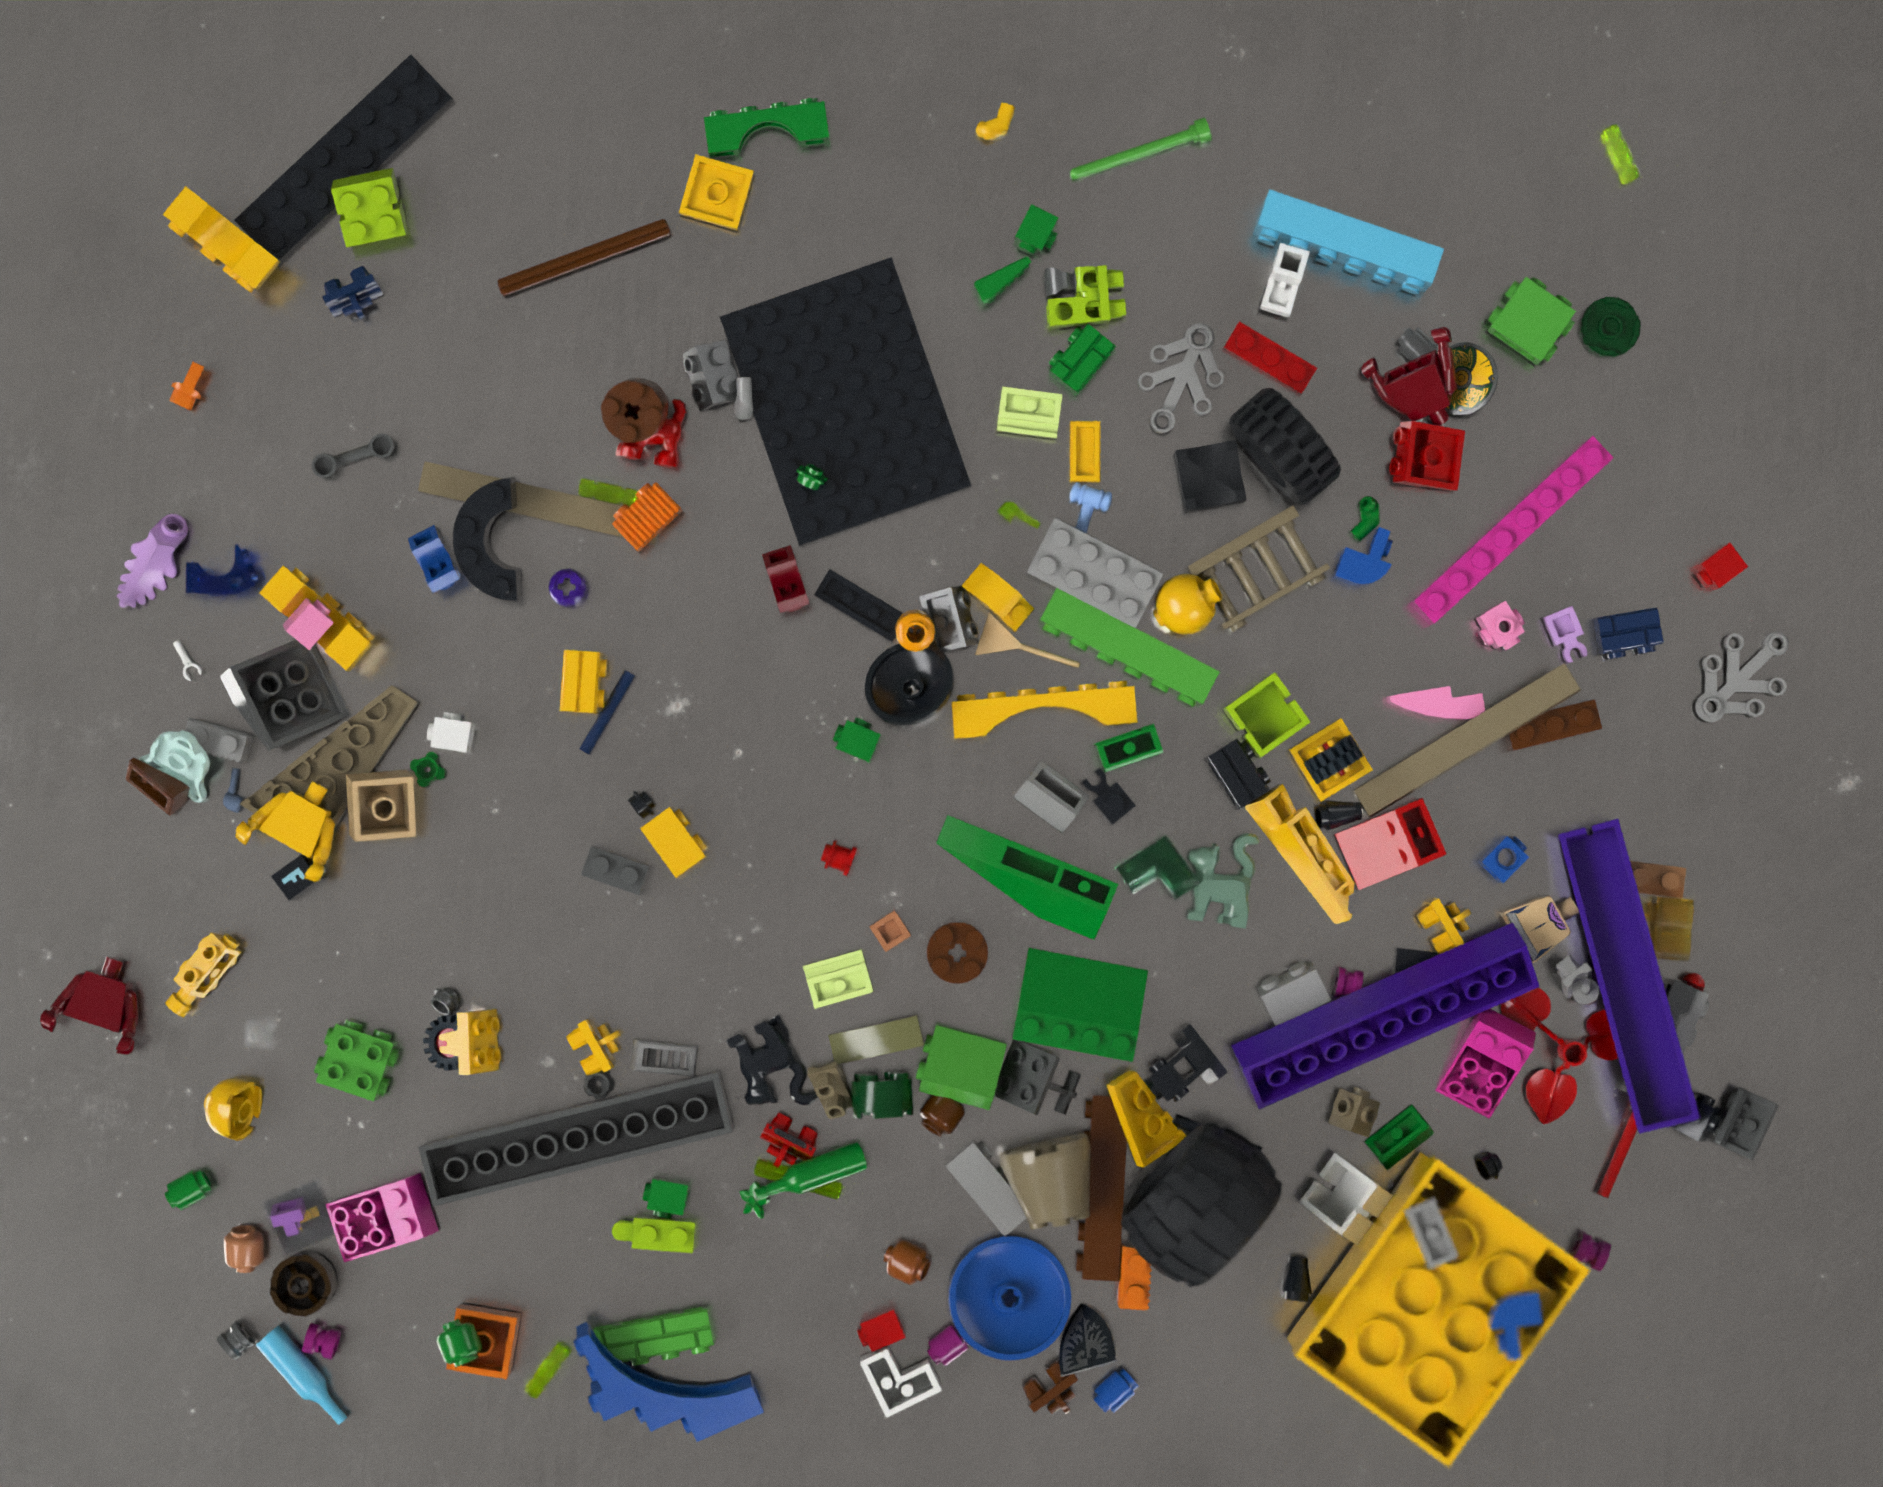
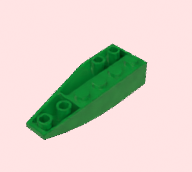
M947 815L936 842L940 847L1038 918L1093 940L1097 936L1118 887V883Z

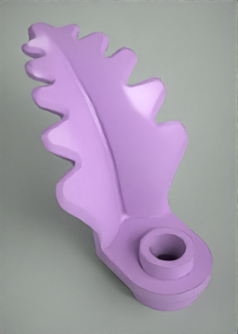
M177 514L166 515L150 530L146 539L132 544L131 552L136 556V559L127 560L124 564L131 573L123 574L120 577V580L125 582V584H120L117 588L122 592L117 594V598L120 599V607L131 606L135 608L136 602L144 605L146 603L145 596L151 600L155 599L156 594L153 587L164 591L167 588L164 576L174 578L177 575L173 553L188 534L187 523L183 517Z

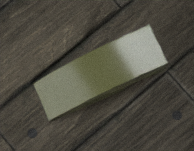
M917 1015L828 1035L834 1062L837 1061L838 1064L924 1046Z

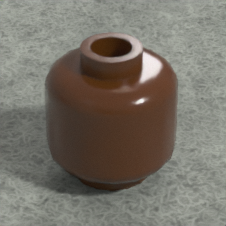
M934 1095L929 1096L920 1110L923 1127L939 1137L943 1134H952L965 1115V1109L960 1102Z

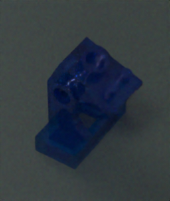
M235 544L234 566L230 572L221 576L209 575L202 569L199 562H186V597H236L255 587L253 581L258 578L252 563H245L244 559L249 557L247 549L241 551L239 545ZM233 576H238L242 582L239 585H233L230 579Z

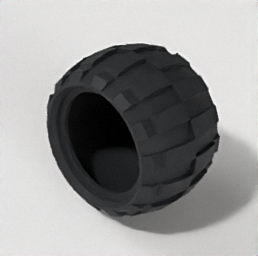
M1215 1122L1203 1123L1190 1132L1161 1161L1139 1187L1122 1213L1121 1226L1129 1232L1127 1237L1140 1256L1159 1273L1175 1282L1183 1281L1189 1287L1203 1285L1217 1275L1245 1247L1265 1223L1281 1198L1282 1183L1275 1177L1276 1171L1265 1155L1244 1136L1228 1127L1220 1128Z

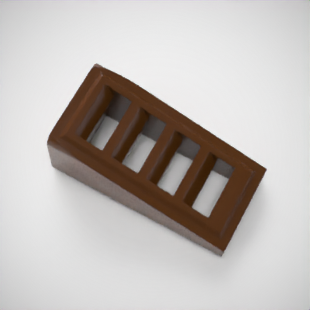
M134 757L129 760L125 780L167 815H172L186 803L190 789L188 785Z

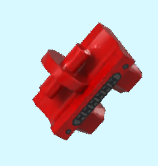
M778 1113L770 1124H766L760 1136L761 1139L771 1143L766 1152L777 1157L773 1164L777 1168H779L782 1160L793 1165L797 1157L803 1161L812 1158L816 1150L814 1145L818 1135L816 1131L803 1126L798 1138L786 1133L793 1120L782 1113Z

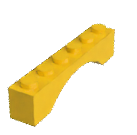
M1127 681L1109 682V688L1097 689V684L1078 685L1079 691L1067 692L1066 686L1049 687L1046 694H1036V689L1018 690V696L1006 697L1005 691L987 693L988 699L977 700L975 699V694L958 695L957 701L951 702L954 739L985 737L996 725L1010 716L1025 710L1041 707H1061L1076 710L1093 717L1105 726L1137 723L1134 686H1127Z

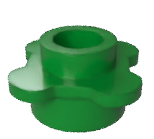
M812 464L800 465V468L796 471L799 473L796 480L813 490H819L820 485H824V482L828 479L822 475L823 470Z
M428 752L425 757L419 760L413 759L410 763V769L414 771L418 778L417 784L421 787H427L431 781L435 779L442 780L445 777V770L440 767L437 761L438 755L435 752ZM425 767H430V772H426Z

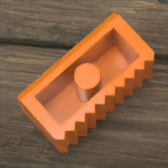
M657 482L652 486L649 483L645 484L635 494L638 499L630 507L624 504L613 515L616 520L612 525L638 552L683 511Z
M1121 1243L1117 1304L1120 1309L1148 1310L1150 1308L1148 1303L1150 1302L1149 1290L1151 1288L1149 1285L1151 1284L1150 1278L1152 1277L1150 1274L1152 1271L1151 1265L1140 1256L1135 1247L1130 1243Z

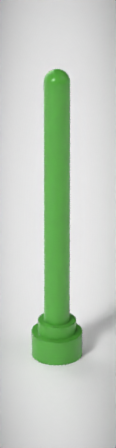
M1205 117L1195 120L1192 125L1188 126L1189 129L1075 167L1070 171V176L1072 179L1078 180L1193 141V143L1199 142L1200 144L1212 141L1207 120Z

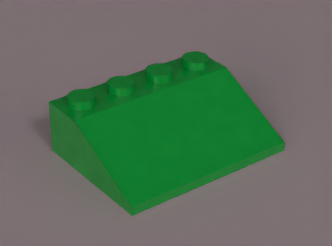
M1028 948L1012 1039L1133 1062L1148 970Z

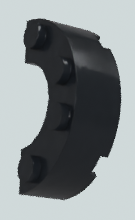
M515 477L499 479L476 490L462 505L453 528L455 558L466 578L485 594L508 601L522 599L521 568L508 566L498 560L491 550L489 532L492 523L499 514L517 507Z

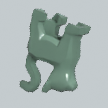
M1242 834L1235 840L1233 846L1234 855L1243 866L1239 874L1215 873V868L1220 859V847L1213 843L1212 847H1200L1190 850L1188 860L1193 864L1196 871L1192 885L1195 903L1194 908L1188 910L1187 919L1202 921L1210 902L1224 903V911L1218 915V923L1231 924L1232 927L1246 929L1249 915L1248 896L1251 880L1255 873V861L1245 851L1247 845L1259 843V838L1255 834Z

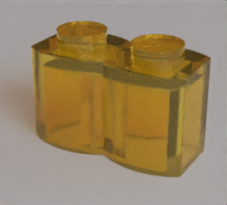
M1652 896V901L1647 903L1646 920L1650 921L1649 933L1657 959L1689 961L1694 900Z

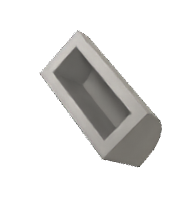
M1042 760L1014 796L1016 800L1061 833L1065 831L1090 797Z

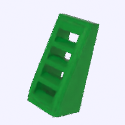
M1026 256L974 282L973 288L983 308L988 306L1028 270L1031 265L1029 257Z

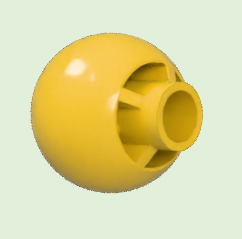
M1179 574L1168 579L1160 587L1155 601L1156 609L1153 612L1160 626L1165 625L1167 629L1177 634H1194L1209 625L1215 615V603L1221 601L1223 597L1213 578L1204 581L1199 576L1192 574Z

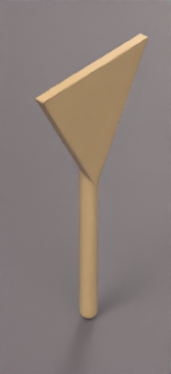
M988 613L975 655L1021 649L1076 668L1080 667L1078 661L1020 643L992 614Z

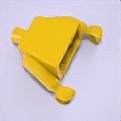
M312 781L304 796L295 791L278 793L248 818L247 824L242 821L237 826L236 838L246 845L252 832L260 830L304 856L312 858L313 864L305 873L304 878L314 882L320 881L325 866L322 865L326 864L332 849L335 823L330 818L332 812L320 805L328 789Z

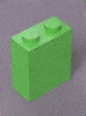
M936 1025L934 1034H927L923 1052L928 1053L926 1063L920 1061L915 1079L921 1080L919 1092L950 1098L960 1103L990 1110L1007 1044Z

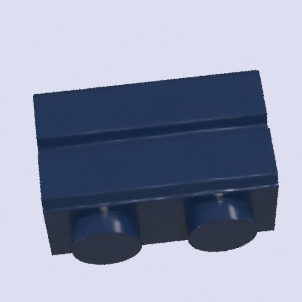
M1657 607L1598 617L1592 621L1598 654H1607L1608 659L1625 657V650L1637 649L1638 654L1656 651L1655 645H1660L1664 642Z

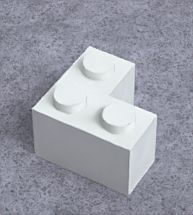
M889 1345L860 1357V1364L886 1418L942 1391V1385L929 1358L901 1371Z

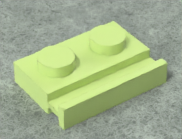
M1002 386L996 431L1057 439L1063 394Z
M862 949L803 966L815 1009L874 992Z

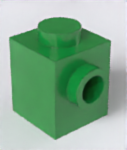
M1031 204L1015 235L1014 241L1019 243L1018 248L1030 255H1034L1035 252L1042 255L1045 248L1050 250L1058 233L1054 232L1059 217Z
M855 717L854 722L847 720L845 726L838 725L832 741L837 742L835 749L870 763L881 734L870 730L871 723Z
M654 1176L651 1183L646 1182L643 1201H648L647 1209L653 1210L654 1216L671 1218V1214L683 1216L686 1209L690 1182Z

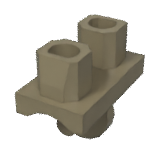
M837 1061L826 1064L822 1068H808L807 1075L827 1117L834 1119L845 1116L846 1108L852 1107V1092L845 1080L844 1070L839 1067Z

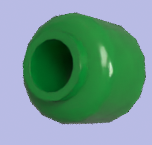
M456 1319L442 1325L444 1332L437 1336L436 1342L445 1363H454L456 1368L478 1358L477 1353L481 1350L482 1344L472 1323L466 1322L461 1324L460 1319Z

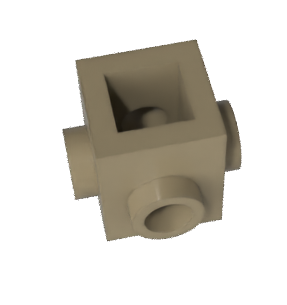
M1353 1087L1352 1092L1339 1089L1328 1123L1369 1137L1381 1102L1370 1099L1371 1092L1357 1087Z

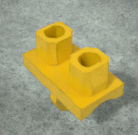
M1439 898L1429 900L1427 902L1428 906L1422 909L1416 916L1424 929L1439 922L1444 932L1430 939L1438 954L1464 944L1454 924L1457 923L1461 932L1470 928L1464 919L1471 914L1469 908L1460 911L1456 903L1453 902L1447 905L1452 914L1449 917Z
M589 1019L577 1024L578 1028L574 1029L566 1038L573 1050L587 1043L593 1054L580 1061L586 1075L595 1074L601 1070L606 1072L612 1069L614 1065L603 1045L606 1044L611 1054L617 1052L619 1048L614 1039L621 1036L619 1030L610 1034L605 1024L597 1027L602 1037L600 1040Z

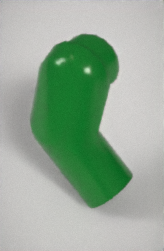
M1365 496L1360 500L1361 521L1350 531L1358 542H1361L1380 524L1379 503L1371 496Z

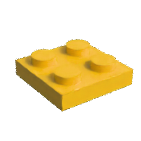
M695 154L679 214L738 231L754 171Z

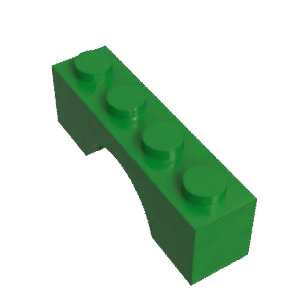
M818 98L803 99L799 105L788 106V102L773 103L769 109L758 110L757 106H747L740 108L739 113L728 114L727 110H717L710 112V116L704 117L708 154L711 159L740 155L746 139L753 132L765 127H777L786 130L796 139L800 147L830 143L825 101L818 102Z

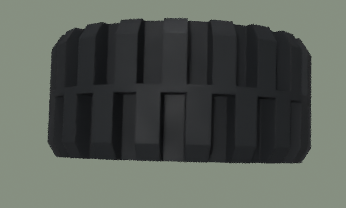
M1262 389L1231 416L1230 428L1243 449L1266 477L1294 503L1298 505L1308 504L1339 477L1341 467L1330 447L1324 442L1325 440L1303 414L1275 389Z

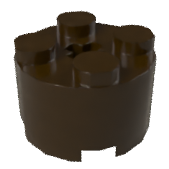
M310 1251L298 1252L284 1259L273 1270L270 1280V1295L274 1304L283 1313L302 1317L309 1316L323 1308L332 1299L337 1285L336 1274L332 1265L323 1256ZM298 1277L308 1281L309 1285L307 1287L309 1289L305 1287L300 1289L297 1283L300 1282Z

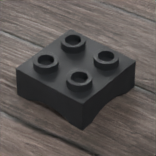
M1236 440L1180 449L1174 452L1185 512L1236 504L1247 500Z

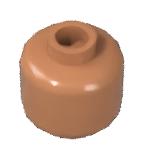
M251 1225L233 1227L231 1232L224 1237L226 1264L235 1268L239 1273L254 1271L255 1267L260 1265L265 1259L263 1234L255 1230V1227Z

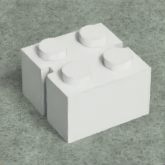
M1334 1153L1319 1174L1323 1179L1336 1186L1334 1190L1331 1191L1314 1180L1299 1203L1340 1235L1358 1245L1373 1224L1369 1220L1371 1216L1378 1217L1393 1195L1350 1162Z

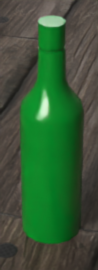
M855 1141L793 1164L780 1179L753 1189V1195L756 1201L782 1192L804 1194L867 1169L864 1153L860 1145Z

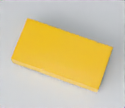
M1070 421V483H1100L1101 421Z

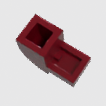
M791 545L762 554L780 613L797 611L803 606L808 605L809 599Z

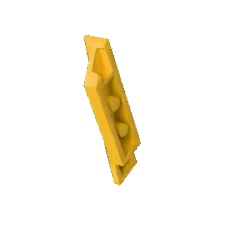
M1283 784L1278 785L1247 804L1245 809L1333 923L1338 924L1349 921L1352 918V914L1348 911L1349 896L1354 893V881L1308 809L1304 807L1296 811Z

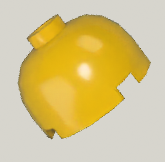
M235 1077L219 1082L206 1095L204 1100L206 1121L215 1133L235 1141H240L252 1132L254 1127L249 1125L253 1115L259 1118L262 1107V1091L260 1087L254 1085L255 1082Z

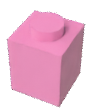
M306 597L282 626L286 632L310 650L334 622L328 616L331 612L328 607L318 599L313 603Z

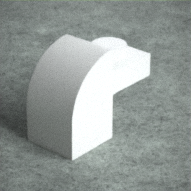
M1280 243L1266 283V289L1260 306L1261 310L1289 318L1310 251Z

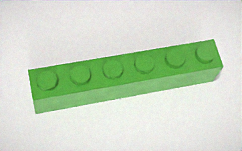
M1056 588L1039 621L1044 624L1042 628L1044 631L1056 637H1059L1060 633L1072 638L1069 642L1071 645L1083 651H1086L1087 647L1099 652L1097 655L1098 659L1110 665H1113L1116 661L1126 666L1124 669L1125 673L1137 679H1140L1143 675L1153 680L1151 686L1164 693H1167L1170 689L1180 694L1178 700L1191 707H1194L1196 703L1199 705L1204 703L1220 672Z

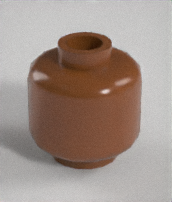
M905 1239L899 1241L895 1246L890 1245L883 1259L887 1263L888 1275L908 1285L915 1284L917 1281L922 1282L931 1265V1259L928 1258L927 1250Z

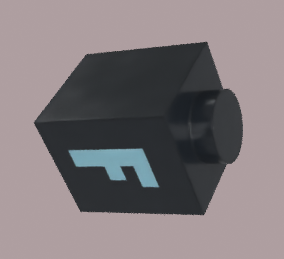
M303 854L271 876L289 901L296 900L320 882L304 878L313 861L312 858H308Z

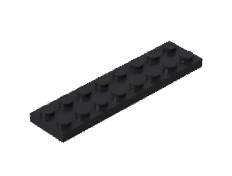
M410 54L236 217L234 221L251 239L281 263L336 211L331 191L333 180L379 171L454 101L453 98Z

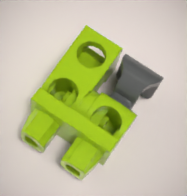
M1106 265L1075 267L1073 274L1062 272L1055 267L1044 270L1048 330L1086 326L1087 324L1103 325L1108 324L1112 319L1126 316L1125 299L1109 300L1108 289H1122L1124 287L1123 271L1107 270ZM1062 289L1064 291L1074 290L1076 292V297L1053 298Z

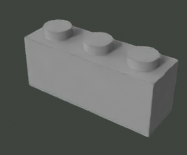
M972 1140L945 1163V1167L1000 1232L1006 1236L1022 1223L1026 1216L1001 1166L997 1169L990 1161L993 1154L983 1142L977 1145Z

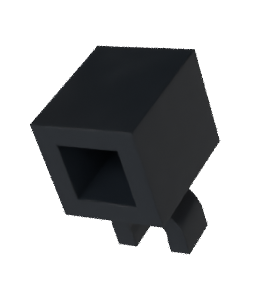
M1099 768L1095 771L1100 777V783L1097 786L1091 785L1087 779L1081 783L1086 789L1098 795L1091 802L1109 824L1113 825L1136 805L1117 782L1109 786L1105 773Z

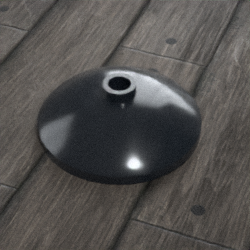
M900 643L894 645L880 654L868 670L865 679L867 702L873 712L888 723L913 725L923 722L939 712L948 701L954 686L952 665L945 653L933 644L923 651L917 652L906 650ZM919 690L916 694L911 695L913 691Z

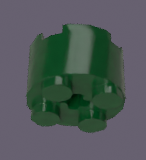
M885 1071L884 1077L879 1078L878 1074L872 1073L854 1074V1080L851 1081L853 1118L862 1119V1113L864 1116L871 1115L873 1119L903 1117V1110L904 1114L913 1115L911 1077H908V1072Z

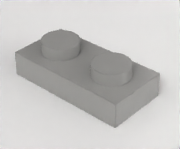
M1434 1198L1403 1210L1428 1269L1435 1268L1459 1257Z

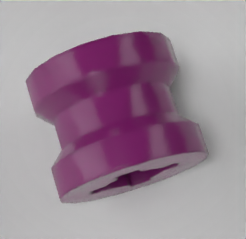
M1338 967L1333 996L1341 997L1361 989L1364 972L1359 970L1349 972L1344 967Z

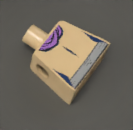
M1544 895L1502 910L1500 914L1506 925L1514 923L1527 945L1533 964L1571 933L1565 920L1578 914L1579 910L1571 897L1555 904L1550 895Z

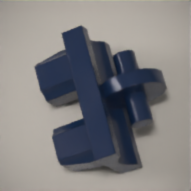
M364 266L352 270L350 275L353 282L344 287L339 279H332L324 283L326 295L322 296L333 317L342 313L347 317L356 312L360 320L366 318L363 309L373 305V299L384 295L373 274H369Z

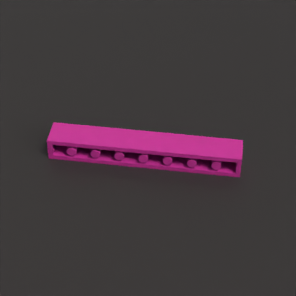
M1594 436L1586 439L1409 604L1429 626L1435 624L1613 459V456Z

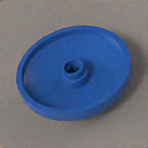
M1004 1236L993 1238L977 1245L961 1259L950 1281L948 1305L956 1330L973 1349L983 1355L999 1360H1021L1044 1351L1059 1337L1070 1314L1071 1289L1063 1266L1047 1248L1027 1238Z

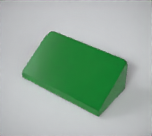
M1410 1105L1364 1142L1383 1167L1389 1170L1434 1134V1131L1417 1109Z

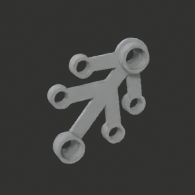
M1194 324L1187 329L1184 338L1167 345H1156L1150 352L1151 360L1156 364H1162L1167 360L1168 356L1188 350L1182 362L1153 373L1145 372L1138 379L1139 388L1142 391L1148 392L1154 389L1155 385L1175 378L1162 409L1156 410L1151 416V427L1157 433H1168L1174 427L1175 416L1173 412L1186 383L1194 400V412L1198 416H1206L1212 409V403L1206 398L1194 368L1196 360L1200 356L1207 372L1205 378L1207 386L1216 389L1223 384L1224 375L1218 370L1210 350L1214 345L1215 335L1213 330L1206 324ZM1196 334H1202L1205 337L1203 344L1195 343L1194 336ZM1157 349L1163 350L1165 357L1160 360L1156 359L1154 351ZM1211 374L1219 375L1220 382L1218 384H1212L1209 381ZM1150 377L1153 381L1152 386L1144 387L1141 383L1142 378ZM1200 401L1206 402L1208 410L1200 412L1197 409V403ZM1161 416L1167 418L1168 425L1166 427L1158 426L1157 418Z
M1781 632L1767 634L1762 641L1763 648L1740 670V650L1744 646V639L1737 633L1726 636L1724 639V647L1727 650L1726 684L1717 692V672L1722 667V660L1714 654L1706 656L1702 661V667L1705 670L1704 694L1698 697L1695 703V711L1698 717L1706 722H1715L1720 720L1725 713L1747 714L1750 717L1762 715L1765 706L1760 699H1750L1746 703L1727 700L1735 692L1769 693L1772 696H1779L1786 691V682L1779 677L1772 678L1769 681L1748 680L1772 656L1783 655L1788 650L1789 640L1785 634ZM1732 637L1737 638L1739 641L1736 649L1729 645V640ZM1775 638L1780 639L1782 642V646L1778 650L1772 646V641ZM1710 658L1715 659L1717 662V667L1714 670L1707 666V661ZM1774 681H1778L1781 684V690L1778 693L1774 692L1771 688ZM1709 701H1713L1716 704V710L1713 713L1709 712L1706 708ZM1752 702H1756L1759 705V711L1756 714L1750 711L1749 707Z

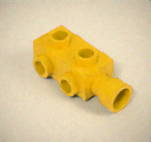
M211 932L208 936L204 937L198 944V949L190 959L182 963L179 972L173 978L181 988L177 993L173 992L165 1002L166 1006L178 1016L185 1017L192 1009L191 1004L197 997L204 999L209 991L217 987L218 980L226 970L236 964L237 957L241 953L237 948L240 945L239 942L226 933L219 935ZM229 954L227 962H224V956ZM209 976L210 982L206 986L204 980Z

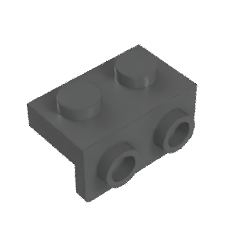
M727 340L697 345L683 353L684 369L689 374L692 384V396L700 411L707 410L715 405L735 401L737 396L736 378H738Z
M1739 1087L1738 1091L1733 1092L1728 1099L1726 1108L1729 1111L1725 1119L1721 1120L1718 1129L1714 1133L1716 1137L1714 1142L1754 1161L1779 1105Z

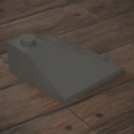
M294 640L231 666L220 676L233 704L268 751L350 716L316 645L308 650L299 641Z

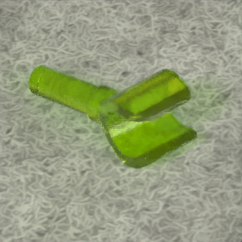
M1005 502L998 509V512L1008 522L1016 515L1019 519L1036 529L1041 524L1038 520L1025 514L1013 502Z

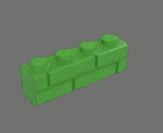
M709 1305L592 1328L599 1341L616 1358L622 1362L631 1361L632 1366L649 1363V1357L661 1355L662 1360L677 1358L680 1356L679 1351L691 1349L692 1354L710 1351V1345L715 1344Z

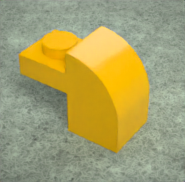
M982 563L979 564L962 585L978 602L991 610L1014 631L1019 628L1035 609L1016 589Z

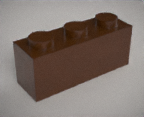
M1595 699L1545 712L1504 737L1507 751H1515L1602 729Z

